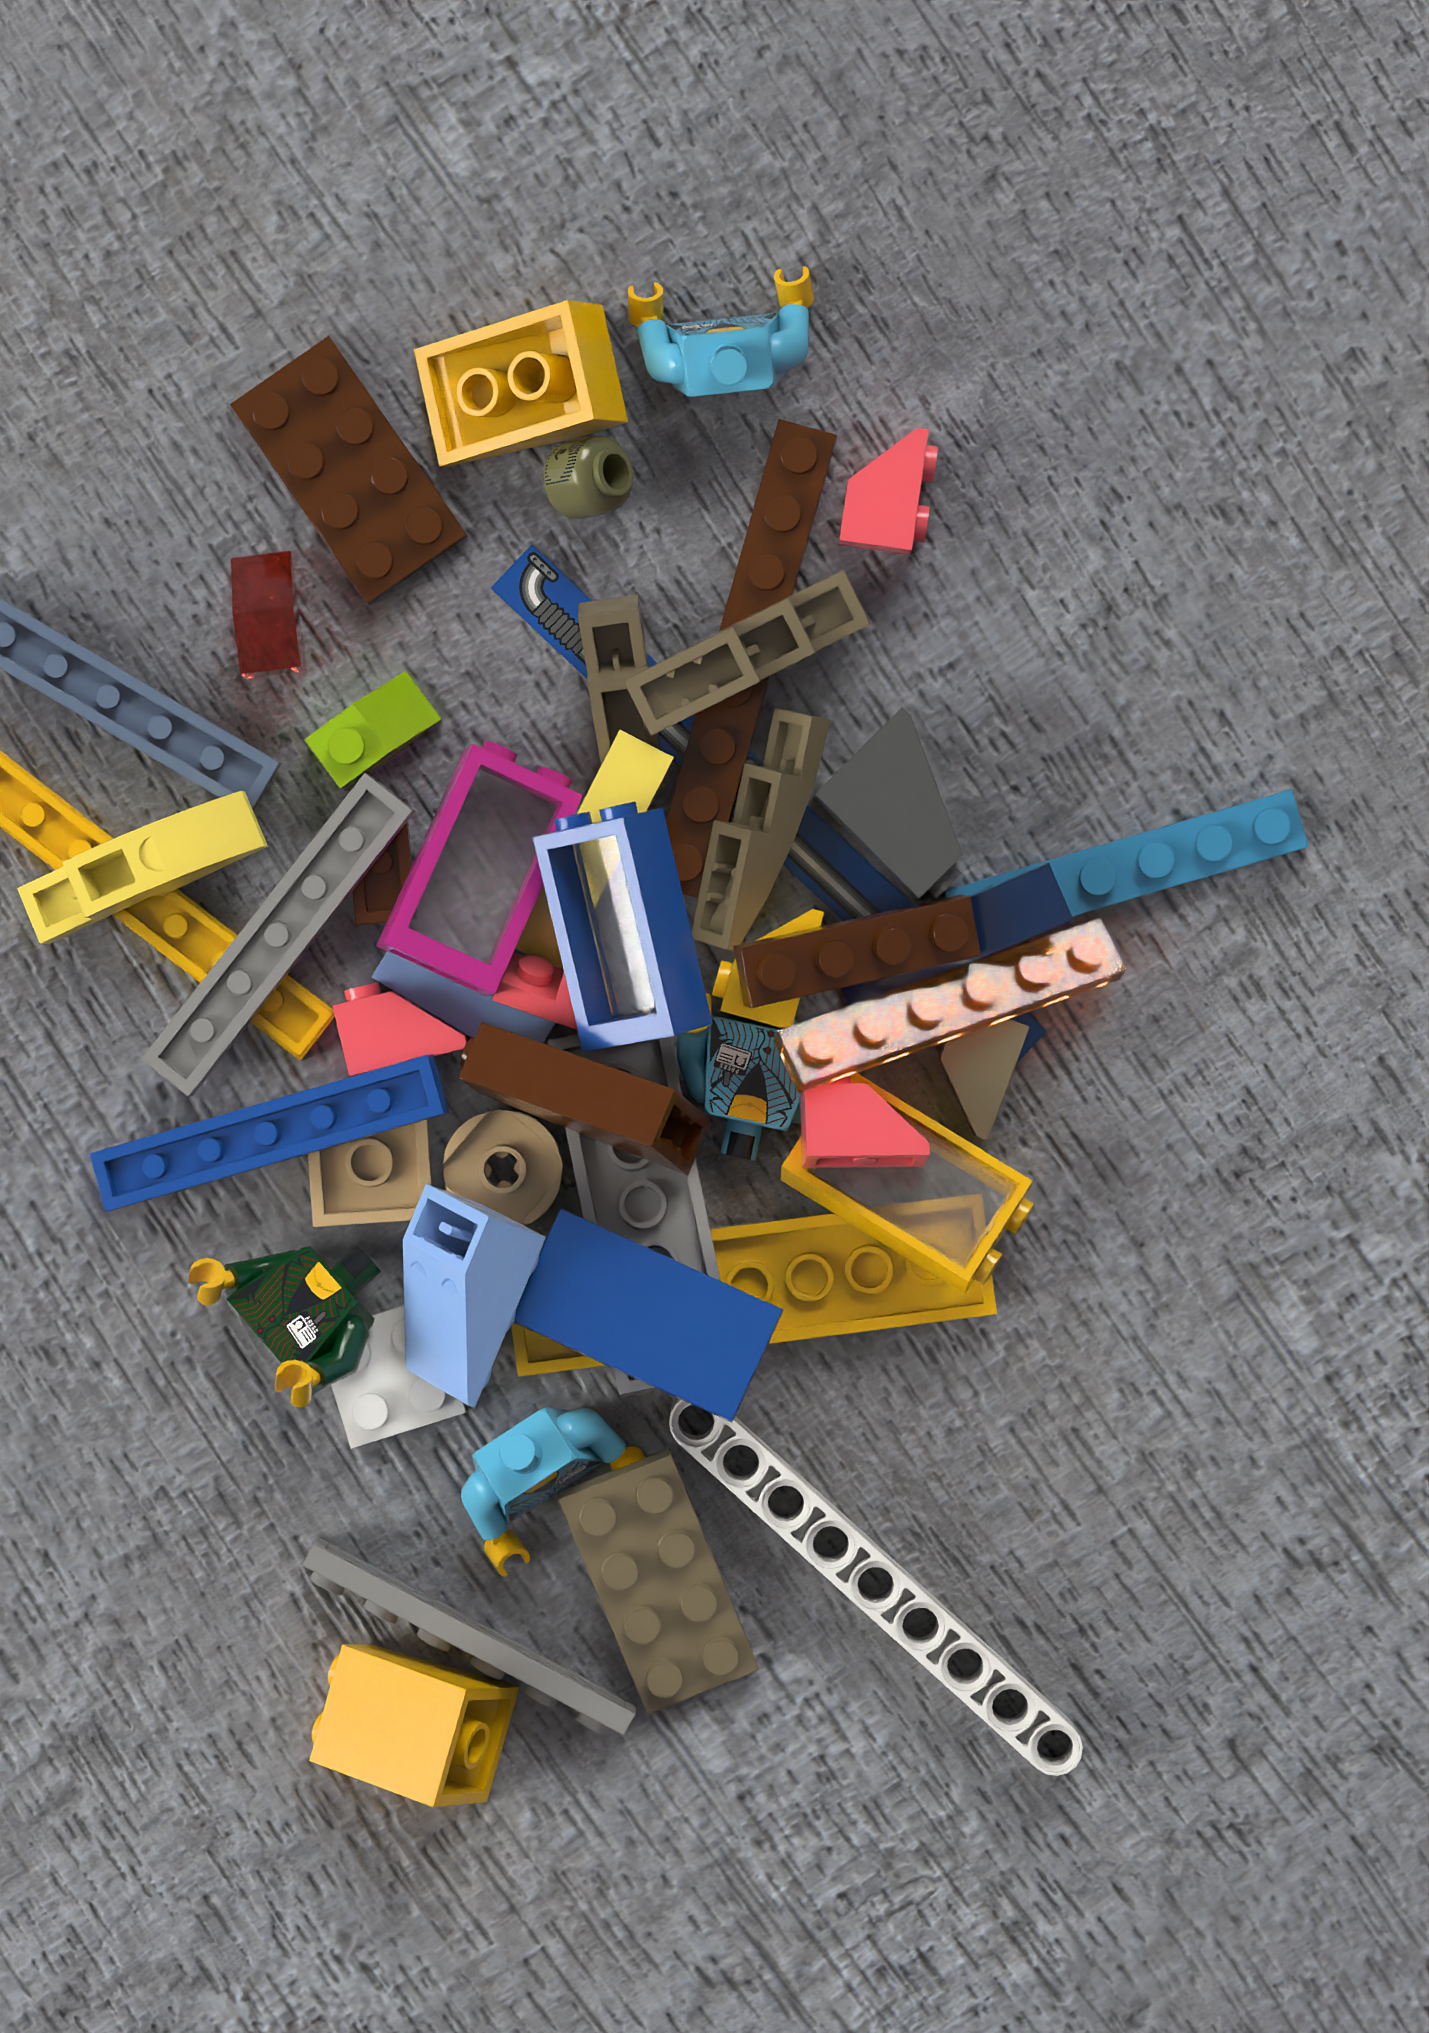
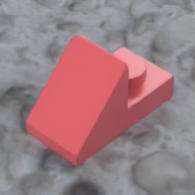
M513 952L492 1000L578 1030L564 969L553 966L542 957L525 956ZM618 993L620 1005H622L623 1000Z

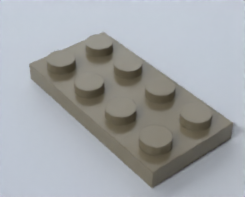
M670 1448L557 1493L561 1508L647 1714L759 1670L757 1660Z

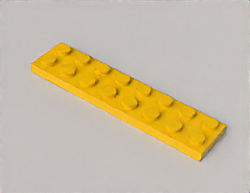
M981 1193L869 1208L963 1266L986 1230ZM834 1213L710 1228L721 1282L783 1309L782 1316L769 1344L997 1314L992 1274L984 1285L974 1280L966 1294ZM515 1323L511 1326L518 1377L604 1366V1364Z

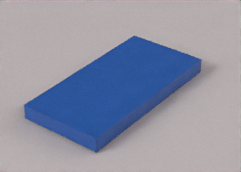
M560 1209L540 1251L538 1264L534 1272L529 1276L519 1300L513 1323L732 1423L782 1316L783 1309Z

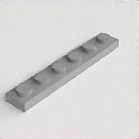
M364 773L141 1059L188 1097L193 1096L411 818L415 810L370 774Z
M320 1537L314 1542L302 1565L313 1571L310 1580L320 1587L337 1595H342L345 1588L367 1599L363 1607L373 1615L390 1623H395L398 1617L405 1619L420 1627L416 1635L426 1643L447 1652L451 1645L458 1647L473 1655L470 1664L479 1671L499 1680H502L505 1673L526 1683L523 1692L529 1697L552 1708L556 1707L558 1701L580 1712L577 1717L578 1722L601 1735L608 1736L612 1729L625 1735L635 1716L636 1704Z

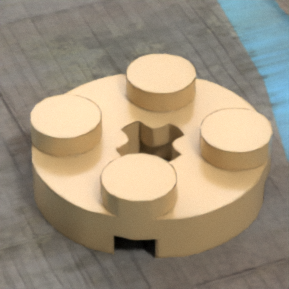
M496 1109L472 1117L456 1130L445 1149L443 1177L446 1191L481 1203L522 1225H527L541 1217L556 1199L561 1188L564 1163L556 1139L543 1123L524 1112ZM509 1153L518 1160L513 1169L519 1175V1178L513 1184L507 1180H502L498 1185L493 1184L488 1179L493 1170L487 1163L489 1157L495 1154L502 1159Z

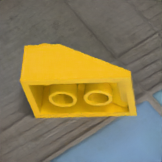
M566 300L414 349L439 467L453 466L575 439L628 422L604 309L601 304Z

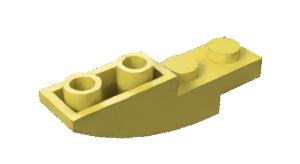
M238 791L155 821L63 861V867L17 889L39 943L48 945L153 895L163 896L260 851L268 847L245 791Z

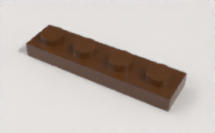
M957 895L733 946L744 1006L749 1008L981 956L971 897L967 895Z

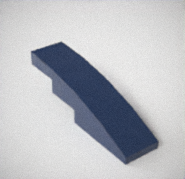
M1049 862L995 886L991 885L968 895L971 897L981 956L843 987L841 990L850 1011L940 976L1073 920Z

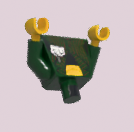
M358 1245L332 1268L308 1246L298 1251L290 1250L233 1262L224 1266L215 1259L201 1258L192 1264L187 1282L189 1284L201 1281L208 1282L199 1287L197 1300L205 1306L217 1303L221 1298L223 1289H226L231 1294L227 1301L281 1362L276 1371L275 1391L282 1392L288 1387H293L291 1390V1404L302 1408L308 1405L312 1395L357 1371L369 1336L368 1330L373 1326L375 1318L355 1295L381 1273V1270Z

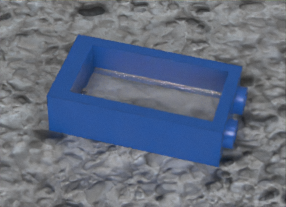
M629 802L600 809L602 821L592 823L590 811L554 819L557 831L533 837L583 1052L675 1036L713 1024L663 808L638 813L636 802ZM641 1010H643V1012H638V1013H632V1014L623 1015L624 1013H630V1012H635V1011H641Z

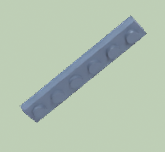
M0 598V669L218 797L238 791H245L253 811L255 810L282 763Z

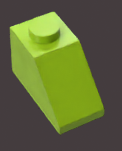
M407 671L351 704L304 740L339 788L347 791L359 781L364 773L370 774L442 719Z

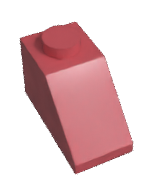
M379 982L344 990L346 1002L332 1005L349 1076L370 1072L424 1055L433 1054L436 1056L464 1049L469 1041L468 1035L397 992L390 991L381 994Z
M825 1074L816 1076L814 1084L804 1085L800 1096L802 1168L924 1167L930 1156V1143L867 1083H851V1076Z

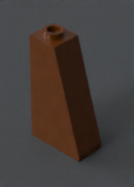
M481 1022L476 1037H472L467 1042L461 1055L460 1065L462 1070L459 1079L479 1094L685 1175H689L711 1121L675 1089Z

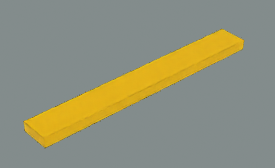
M0 750V828L54 870L63 867V861L114 839ZM179 888L163 896L153 895L112 914L199 983L202 982L238 936V934ZM288 974L252 1019L251 1023L298 1060L302 1061L334 1020L335 1015L332 1007Z

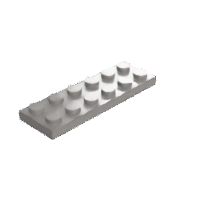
M579 1034L548 1040L549 1046L675 1089L682 1095L671 1037L585 1052L582 1050ZM565 1128L583 1218L721 1281L696 1159L689 1175H685ZM614 1369L620 1397L658 1390Z

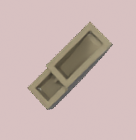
M638 594L579 603L578 621L601 765L619 730L661 750L659 732L652 736L650 735L624 683V680L649 668ZM665 777L659 789L666 788Z

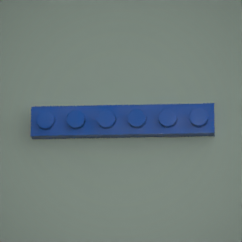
M430 1054L96 1151L89 1155L105 1212L445 1115L449 1113L434 1055Z

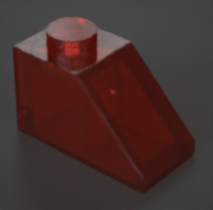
M283 551L231 558L232 612L240 674L248 679L307 671L292 552Z

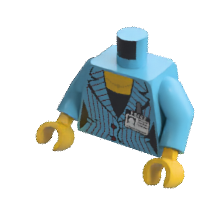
M803 266V276L793 282H785L782 268L775 271L774 280L781 307L777 313L669 325L662 321L663 287L659 283L653 282V297L649 298L638 297L634 294L633 285L629 286L628 321L635 327H638L637 334L648 373L658 382L672 383L674 388L690 397L775 387L786 374V371L800 366L808 354L809 311L807 308L814 301L809 269Z
M706 993L713 1024L677 1035L676 1059L690 1097L699 1103L705 1104L704 1113L728 1118L720 1153L756 1161L763 1126L788 1131L791 1123H801L800 1096L804 1085L814 1084V1078L819 1075L842 1074L847 1064L856 1056L862 1034L857 1030L853 1041L842 1043L833 1036L837 1025L836 1021H831L827 1025L823 1039L715 1016L712 1015V997Z
M545 1407L472 1455L476 1471L471 1474L463 1485L461 1499L481 1538L486 1540L484 1552L500 1575L506 1577L508 1573L503 1565L508 1557L513 1554H519L526 1564L530 1561L529 1552L512 1529L507 1528L508 1524L603 1462L610 1463V1468L614 1471L644 1459L645 1456L638 1447H626L625 1441L596 1411L590 1408L582 1407L575 1410Z

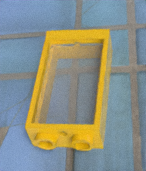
M846 1066L842 1074L851 1076V1083H867L930 1143V1156L924 1167L802 1168V1143L800 1137L781 1166L780 1180L960 1292L966 1294L974 1280L984 1285L1003 1255L994 1249L1006 1230L1016 1235L1035 1205L1026 1199L1033 1181Z

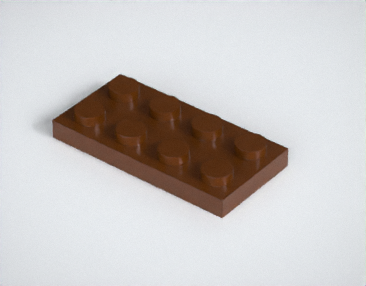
M329 336L230 404L369 605L468 536Z

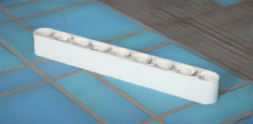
M679 1398L676 1399L671 1407L669 1427L672 1436L679 1445L1033 1766L1047 1775L1054 1776L1067 1774L1077 1766L1082 1756L1083 1746L1076 1727L1066 1715L736 1416L731 1423L713 1414L714 1423L709 1431L698 1436L690 1435L680 1426L679 1415L683 1409L692 1404ZM733 1446H748L758 1455V1465L750 1474L744 1476L734 1475L725 1467L724 1456ZM792 1486L797 1489L803 1496V1503L799 1511L789 1516H781L773 1512L769 1507L768 1500L772 1491L776 1488ZM829 1526L841 1529L848 1537L844 1550L838 1555L831 1557L820 1554L813 1546V1540L817 1532ZM872 1567L883 1568L892 1576L889 1590L877 1597L867 1596L858 1587V1579L861 1574ZM916 1608H926L932 1611L937 1618L933 1631L923 1637L911 1636L902 1627L907 1613ZM966 1648L977 1652L981 1657V1663L977 1672L973 1675L957 1677L948 1670V1660L957 1650ZM1007 1689L1017 1690L1025 1696V1706L1022 1711L1010 1718L1001 1717L992 1709L993 1700L996 1695ZM1060 1730L1068 1734L1070 1738L1069 1747L1066 1752L1055 1758L1045 1757L1037 1750V1745L1041 1736L1047 1731Z

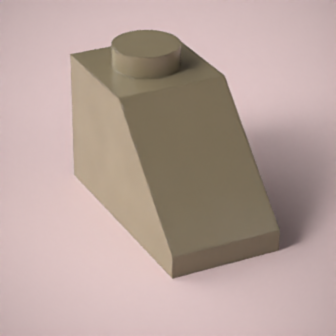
M958 1001L955 1012L944 1008L932 1043L942 1046L938 1059L973 1135L988 1141L1029 1026Z

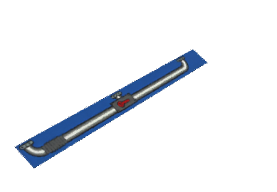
M531 544L491 589L587 679V669L578 621L579 603L591 600ZM648 655L649 667L657 664V662L651 656ZM696 714L659 732L661 750L673 756V761L680 768ZM749 751L746 764L763 766V762ZM737 798L733 808L732 817H734ZM808 805L806 806L795 840L783 865L842 921L913 906L909 900ZM974 962L912 986L941 1014L944 1008L955 1012L958 1001L1029 1026L1017 1063L1047 1032Z

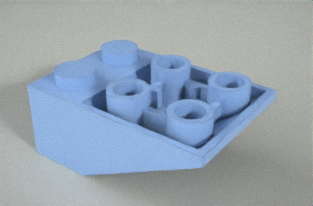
M426 1184L403 1238L406 1369L466 1405L475 1408L482 1389L487 1385L491 1377L492 1365L505 1334L514 1322L517 1305L529 1276L534 1272L538 1264L539 1252L546 1237L481 1203Z

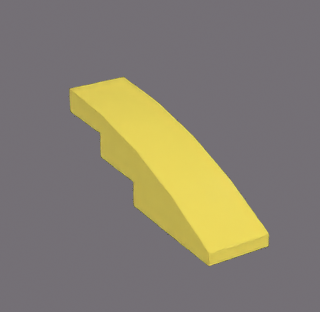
M619 730L577 814L590 811L592 823L602 821L600 809L634 801L636 802L638 813L647 811L674 757ZM616 835L583 842L598 908L622 862ZM543 884L515 949L527 955L542 957L553 966L563 969Z

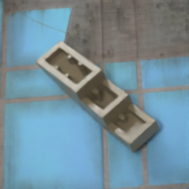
M843 569L624 680V683L652 736L760 682L762 679L816 653V651L871 623Z
M774 707L763 766L744 763L733 822L718 820L713 822L692 927L694 940L734 951L733 946L742 943L765 904L795 840L816 780L830 719Z

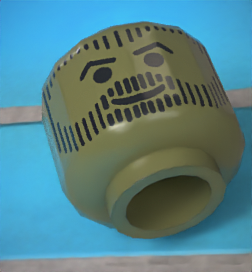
M589 436L571 440L553 448L546 458L543 471L544 489L555 509L568 518L585 519L610 514L621 508L629 497L633 481V467L630 459L619 444L608 437Z

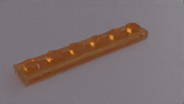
M1098 918L778 1030L773 1041L799 1094L1118 981L1123 976L1126 968L1101 919Z

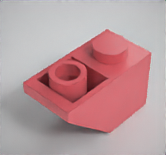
M916 428L848 479L838 545L910 555L913 541L925 542L930 506L918 505L921 482H933L938 446L927 445L929 429Z

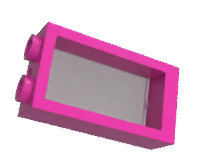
M486 740L482 747L472 744L463 750L376 945L378 948L483 996L495 994L543 887L533 837L557 831L554 819L575 815L583 797L582 794L569 789L572 780L567 776L543 766H539L536 773L515 764L518 756L516 753L506 747Z

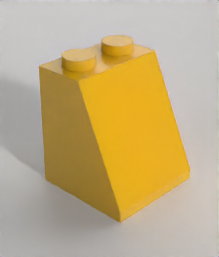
M343 1644L340 1653L334 1658L329 1669L328 1683L330 1689L324 1710L317 1717L312 1729V1742L314 1746L309 1761L431 1807L487 1802L520 1687L373 1644Z

